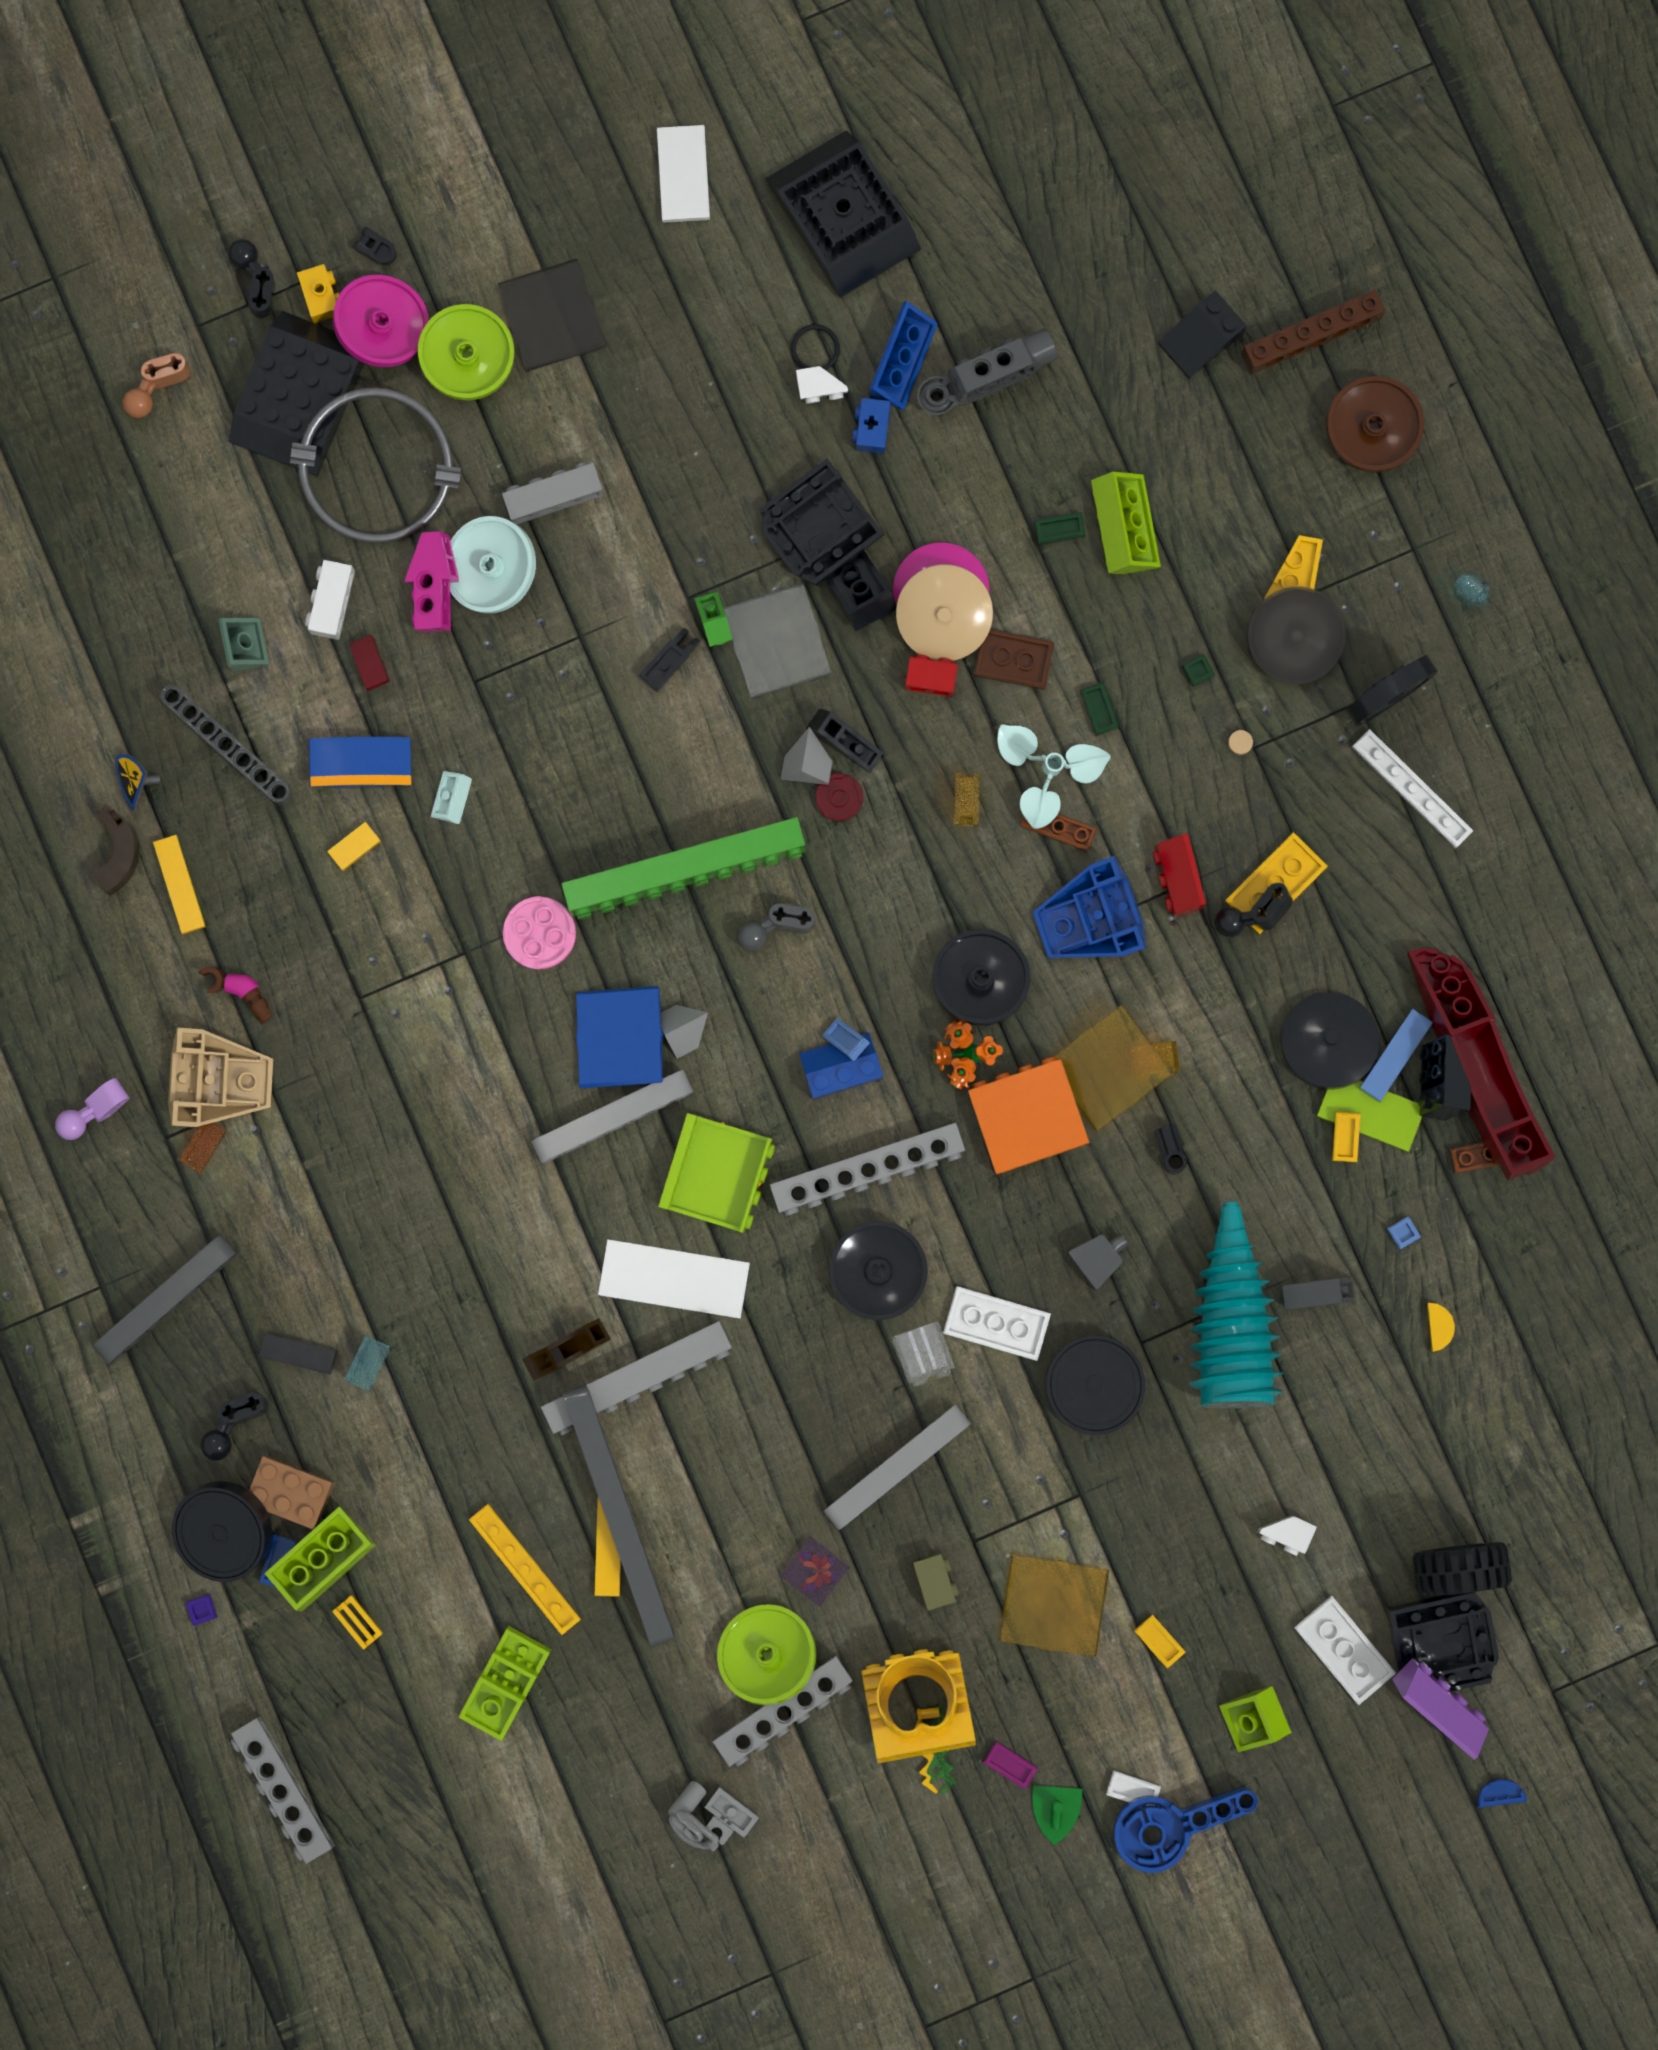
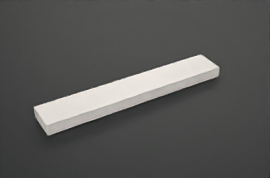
M1370 729L1352 746L1455 849L1473 832Z

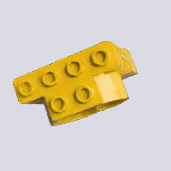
M923 1649L915 1651L914 1655L904 1657V1654L892 1655L889 1657V1660H885V1666L881 1667L880 1664H872L866 1666V1670L861 1671L878 1763L976 1745L959 1653L949 1650L940 1652L939 1656L935 1657L934 1652ZM912 1676H924L937 1682L944 1690L948 1702L944 1720L937 1726L920 1724L911 1731L900 1729L893 1722L888 1709L889 1697L895 1686L902 1680Z

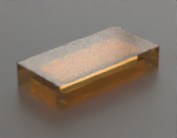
M214 1123L200 1126L179 1161L202 1173L227 1131Z

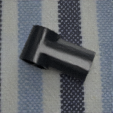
M1175 1124L1154 1130L1165 1171L1171 1175L1182 1173L1186 1167L1187 1158L1183 1153ZM1171 1157H1178L1182 1162V1166L1178 1169H1173L1168 1161Z

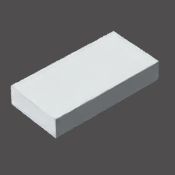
M1113 1770L1106 1795L1131 1802L1141 1796H1158L1161 1786Z

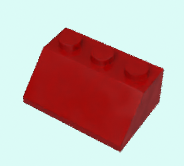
M1188 833L1158 843L1155 847L1156 851L1152 853L1155 865H1160L1162 874L1158 876L1161 888H1166L1168 897L1165 898V905L1167 911H1172L1173 917L1201 911L1206 902Z

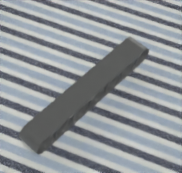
M168 685L163 688L161 700L174 714L275 804L284 806L290 803L293 796L292 790L282 779L179 687ZM179 693V698L176 702H168L170 694ZM192 708L196 709V716L192 719H187V711ZM213 724L215 727L213 733L205 735L203 732L205 726ZM226 740H231L232 747L227 751H223L221 749L222 743ZM243 756H249V764L244 767L239 766V760ZM267 772V780L262 783L257 782L258 774ZM278 788H285L286 794L280 799L275 798V791Z
M222 1234L216 1237L93 1345V1348L108 1365L114 1363L238 1254Z

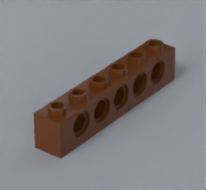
M1376 289L1245 345L1241 355L1250 374L1253 375L1382 319L1386 310Z

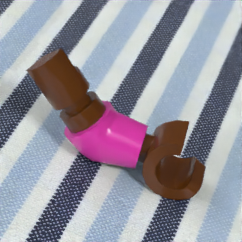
M205 967L199 971V974L207 976L210 973L216 976V985L208 988L207 993H218L224 989L225 992L239 996L247 1004H251L249 1008L261 1025L272 1017L266 1008L269 1006L265 998L261 999L259 985L250 976L243 974H227L226 976L225 972L218 967Z

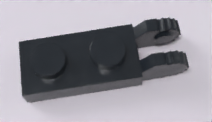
M683 628L673 640H670L639 674V677L657 693L700 643L699 639L694 638L684 650L678 646L689 633L686 628Z

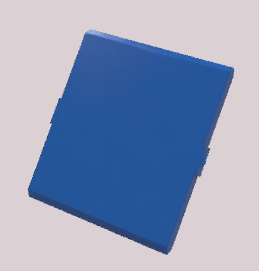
M659 986L577 992L576 1041L580 1088L662 1083L663 1031L661 1027Z

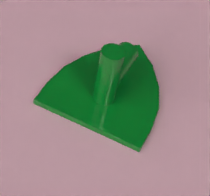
M1033 1785L1032 1803L1036 1822L1043 1834L1053 1845H1056L1066 1837L1074 1827L1080 1814L1082 1788Z

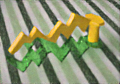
M942 1706L917 1709L918 1720L915 1728L920 1724H925L922 1722V1719L940 1717V1720L934 1726L939 1725L945 1718ZM950 1750L923 1755L928 1759V1763L919 1771L921 1775L926 1777L921 1783L934 1793H938V1790L931 1783L938 1779V1777L931 1773L930 1770L935 1765L941 1768L937 1775L947 1781L941 1791V1795H944L957 1782L948 1775L955 1767L943 1759V1756Z

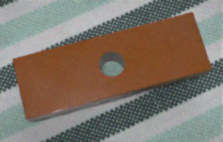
M1057 814L1054 820L1047 826L1039 829L1032 828L1025 817H1023L1020 825L1022 828L1086 852L1089 851L1097 828ZM1059 823L1063 826V829L1057 831L1054 825Z
M1485 1143L1450 1149L1455 1174L1499 1164L1498 1162L1494 1163L1492 1158L1486 1156L1485 1152L1488 1149Z

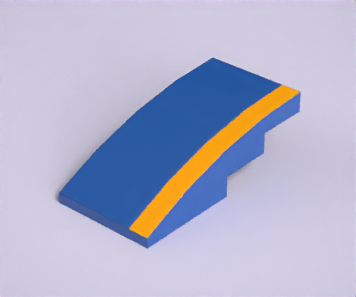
M329 737L308 739L309 787L383 788L384 786H411L410 737Z

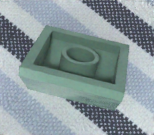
M260 618L218 619L227 665L233 673L269 665Z

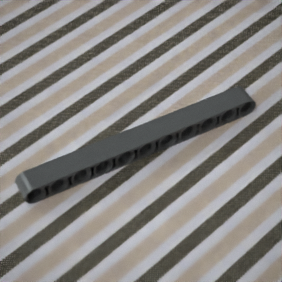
M585 1384L562 1392L650 1645L653 1647L673 1640L675 1636L588 1387Z

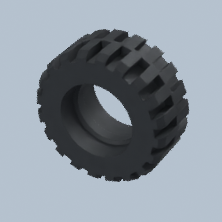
M1504 1542L1429 1549L1415 1552L1412 1558L1416 1588L1421 1596L1479 1592L1507 1587L1512 1582L1508 1547Z

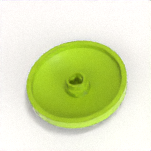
M471 304L450 306L435 314L422 330L418 343L419 364L426 380L438 392L457 400H477L498 390L510 375L514 363L513 339L505 323L492 311Z
M777 1605L754 1606L734 1617L723 1631L717 1650L718 1668L725 1684L741 1699L757 1705L779 1704L797 1695L811 1678L816 1663L815 1640L807 1624L793 1611Z

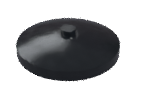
M970 930L953 937L938 953L932 973L933 989L940 1005L955 1019L974 1026L994 1025L1011 1017L1023 1004L1029 990L1030 969L1024 953L1010 938L991 930Z
M1319 993L1302 1000L1287 1016L1281 1033V1050L1290 1070L1306 1084L1326 1090L1345 1088L1361 1080L1373 1066L1380 1045L1378 1027L1371 1013L1359 1001L1340 993Z
M882 1221L864 1223L847 1232L834 1248L829 1266L831 1286L841 1304L857 1316L870 1320L891 1319L908 1311L923 1293L928 1274L925 1253L916 1238L904 1228Z

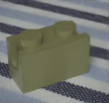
M940 1553L913 1561L928 1611L956 1602L955 1596H958L959 1593L955 1581L950 1582L947 1574L952 1571L948 1557L943 1558Z

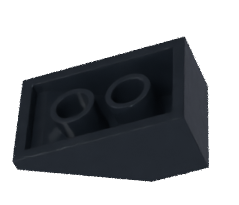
M1215 290L1190 311L1158 344L1190 379L1244 334L1247 325Z
M865 551L825 579L855 631L895 611L897 608L892 591Z

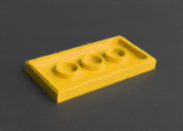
M1293 832L1225 902L1230 907H1235L1242 912L1251 911L1262 894L1274 883L1284 884L1294 901L1328 866ZM1257 925L1250 926L1258 935L1264 931Z

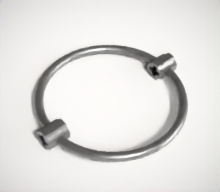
M377 387L356 389L328 402L309 423L301 444L292 443L290 463L298 464L299 479L303 493L316 515L339 534L367 543L397 541L425 527L443 506L450 487H459L461 468L453 467V457L447 435L432 412L407 394ZM380 397L392 399L409 406L419 413L431 426L441 447L443 465L437 464L434 485L440 486L434 502L418 520L409 526L393 532L365 533L341 524L321 506L309 480L308 466L314 467L317 446L311 445L317 429L334 410L357 399Z

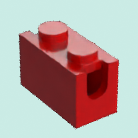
M915 655V658L910 657L905 690L953 697L958 664H953V660L940 658L939 661L929 660L930 657L925 655Z

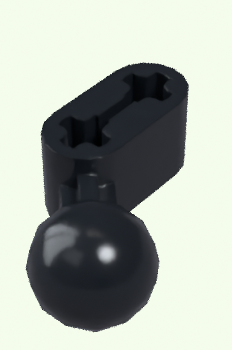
M244 239L234 241L229 247L228 259L234 267L246 270L252 277L249 292L250 311L255 317L264 318L270 314L275 288L274 276L268 268L261 267L257 262L258 250L251 241ZM263 278H267V281L264 282L263 289L261 290L260 281H262ZM262 292L264 304L261 305V308H258L256 304L259 303Z
M1274 883L1262 894L1251 911L1242 912L1235 907L1221 909L1216 915V929L1226 937L1240 935L1246 926L1257 925L1261 930H1271L1290 909L1293 902L1292 896L1284 884Z
M253 1392L223 1403L218 1411L221 1420L217 1428L207 1432L201 1440V1451L204 1456L214 1461L227 1457L232 1447L229 1434L233 1426L264 1415L268 1410L266 1398ZM254 1399L260 1402V1404L257 1405V1410L253 1408H248L254 1404ZM230 1408L238 1410L233 1414L234 1418L227 1416L230 1413Z

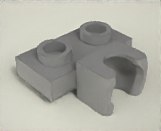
M722 1787L717 1789L704 1807L714 1814L705 1827L710 1831L715 1827L722 1830L719 1840L721 1845L725 1844L733 1831L745 1837L759 1819L756 1813Z

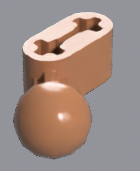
M171 353L145 362L141 368V374L144 377L138 388L128 390L123 397L122 403L125 413L138 419L146 417L152 410L151 394L154 389L185 381L190 375V368L184 357L178 353Z

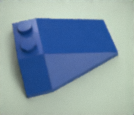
M1115 856L1089 865L1033 911L1048 958L1126 956L1146 948L1145 928L1129 879Z

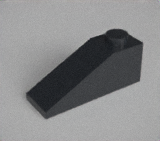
M819 708L806 729L810 727L815 736L867 772L872 771L883 755L881 750L831 711Z

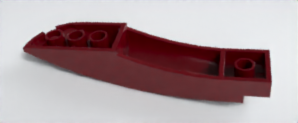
M1421 948L1408 951L1407 954L1430 1021L1433 1022L1432 1026L1437 1039L1446 1034L1451 1036L1471 1085L1469 1113L1494 1163L1498 1162L1507 1181L1524 1174L1528 1176L1544 1168L1555 1159V1155L1524 1096L1494 1021L1495 1017L1472 973L1458 958L1438 952V949Z

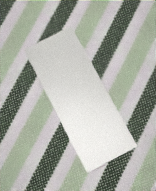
M607 1239L598 1295L741 1319L750 1263Z

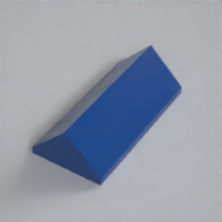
M908 301L903 302L869 389V398L890 401V406L900 410L905 409L938 324Z

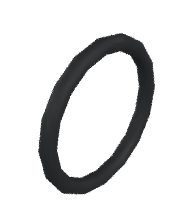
M812 324L803 327L795 334L791 343V353L794 361L802 369L811 368L799 360L796 353V343L799 337L806 331L813 329L822 330L832 337L835 344V354L832 360L825 366H822L824 370H828L836 363L840 354V344L837 336L831 329L823 325Z

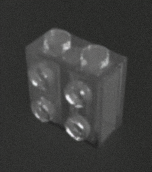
M939 1321L892 1337L908 1384L913 1383L914 1387L928 1383L927 1377L937 1375L939 1379L952 1374L950 1369L955 1368Z

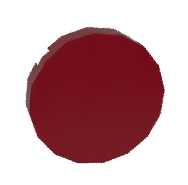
M844 773L831 774L829 785L819 784L815 793L816 806L819 812L829 820L835 822L847 821L860 811L863 803V791L859 783L851 776Z

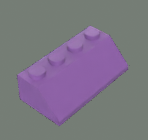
M1412 1658L1392 1679L1401 1696L1475 1760L1489 1731L1484 1721L1486 1719L1485 1715L1477 1708L1472 1710L1468 1707L1467 1704L1469 1702L1459 1692L1456 1694L1452 1693L1449 1690L1451 1686L1442 1677L1436 1679L1432 1675L1433 1670L1422 1661L1419 1664Z

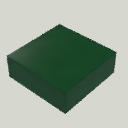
M1204 654L1182 665L1193 687L1215 676Z

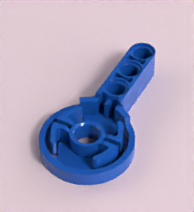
M1244 1786L1185 1808H1180L1168 1799L1160 1796L1146 1795L1137 1797L1135 1800L1128 1802L1118 1813L1113 1828L1114 1843L1121 1857L1131 1867L1143 1872H1161L1171 1868L1182 1858L1187 1847H1189L1190 1838L1193 1834L1253 1812L1258 1805V1799L1251 1789ZM1243 1794H1249L1251 1796L1249 1804L1245 1806L1240 1805V1797ZM1220 1803L1228 1805L1227 1811L1224 1814L1216 1813V1807ZM1147 1804L1162 1805V1806H1153V1805L1147 1806ZM1196 1812H1204V1819L1200 1823L1192 1821L1193 1815ZM1157 1826L1160 1829L1161 1836L1156 1843L1149 1844L1143 1840L1142 1834L1146 1827Z

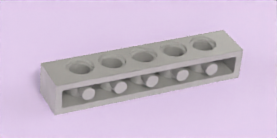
M837 1655L814 1669L808 1683L797 1695L779 1704L762 1705L713 1739V1743L729 1767L733 1764L738 1767L749 1759L747 1754L754 1749L757 1753L769 1745L767 1740L775 1735L777 1738H780L790 1731L788 1726L796 1721L800 1724L810 1717L809 1711L815 1707L820 1710L831 1702L829 1697L835 1693H838L840 1696L851 1688L850 1683L853 1679ZM827 1677L831 1679L833 1685L830 1690L823 1691L819 1688L818 1682L821 1678ZM801 1692L811 1694L812 1701L808 1705L799 1703L798 1695ZM781 1706H787L791 1709L792 1714L788 1719H781L778 1716L777 1710ZM759 1721H768L771 1725V1730L768 1733L759 1732L757 1729ZM739 1735H747L751 1741L750 1745L745 1748L738 1746L736 1738Z
M262 1717L254 1719L231 1733L233 1737L231 1739L232 1745L237 1752L241 1751L246 1760L243 1762L247 1771L250 1774L254 1773L258 1780L256 1786L263 1796L266 1795L271 1802L268 1804L269 1809L274 1817L279 1816L283 1823L281 1829L286 1838H291L296 1847L293 1849L300 1861L304 1860L307 1864L335 1846L333 1840ZM252 1741H257L261 1744L262 1751L260 1754H254L251 1751L250 1745ZM264 1763H270L274 1766L275 1771L272 1776H268L263 1772ZM281 1784L286 1787V1797H279L276 1794L275 1788L277 1785ZM290 1806L298 1808L300 1813L298 1819L289 1817L288 1808ZM302 1828H308L312 1832L311 1840L306 1841L301 1838L300 1831Z

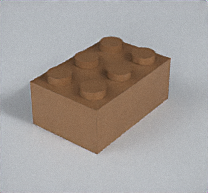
M263 1456L249 1491L261 1501L267 1512L315 1529L320 1524L336 1482L275 1458Z

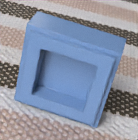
M1409 1216L1387 1228L1388 1233L1399 1250L1421 1238Z

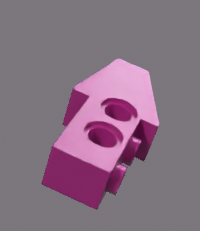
M440 531L421 533L405 577L406 583L414 585L411 592L414 602L412 623L415 630L424 633L451 631L450 583L459 582V576L450 537ZM432 577V584L430 587H427V581ZM432 601L433 607L428 612L427 606Z

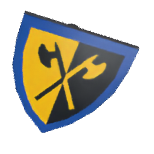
M121 754L116 756L119 783L128 804L135 811L143 786L159 784L160 776L158 774L147 775V771L138 759L132 755Z

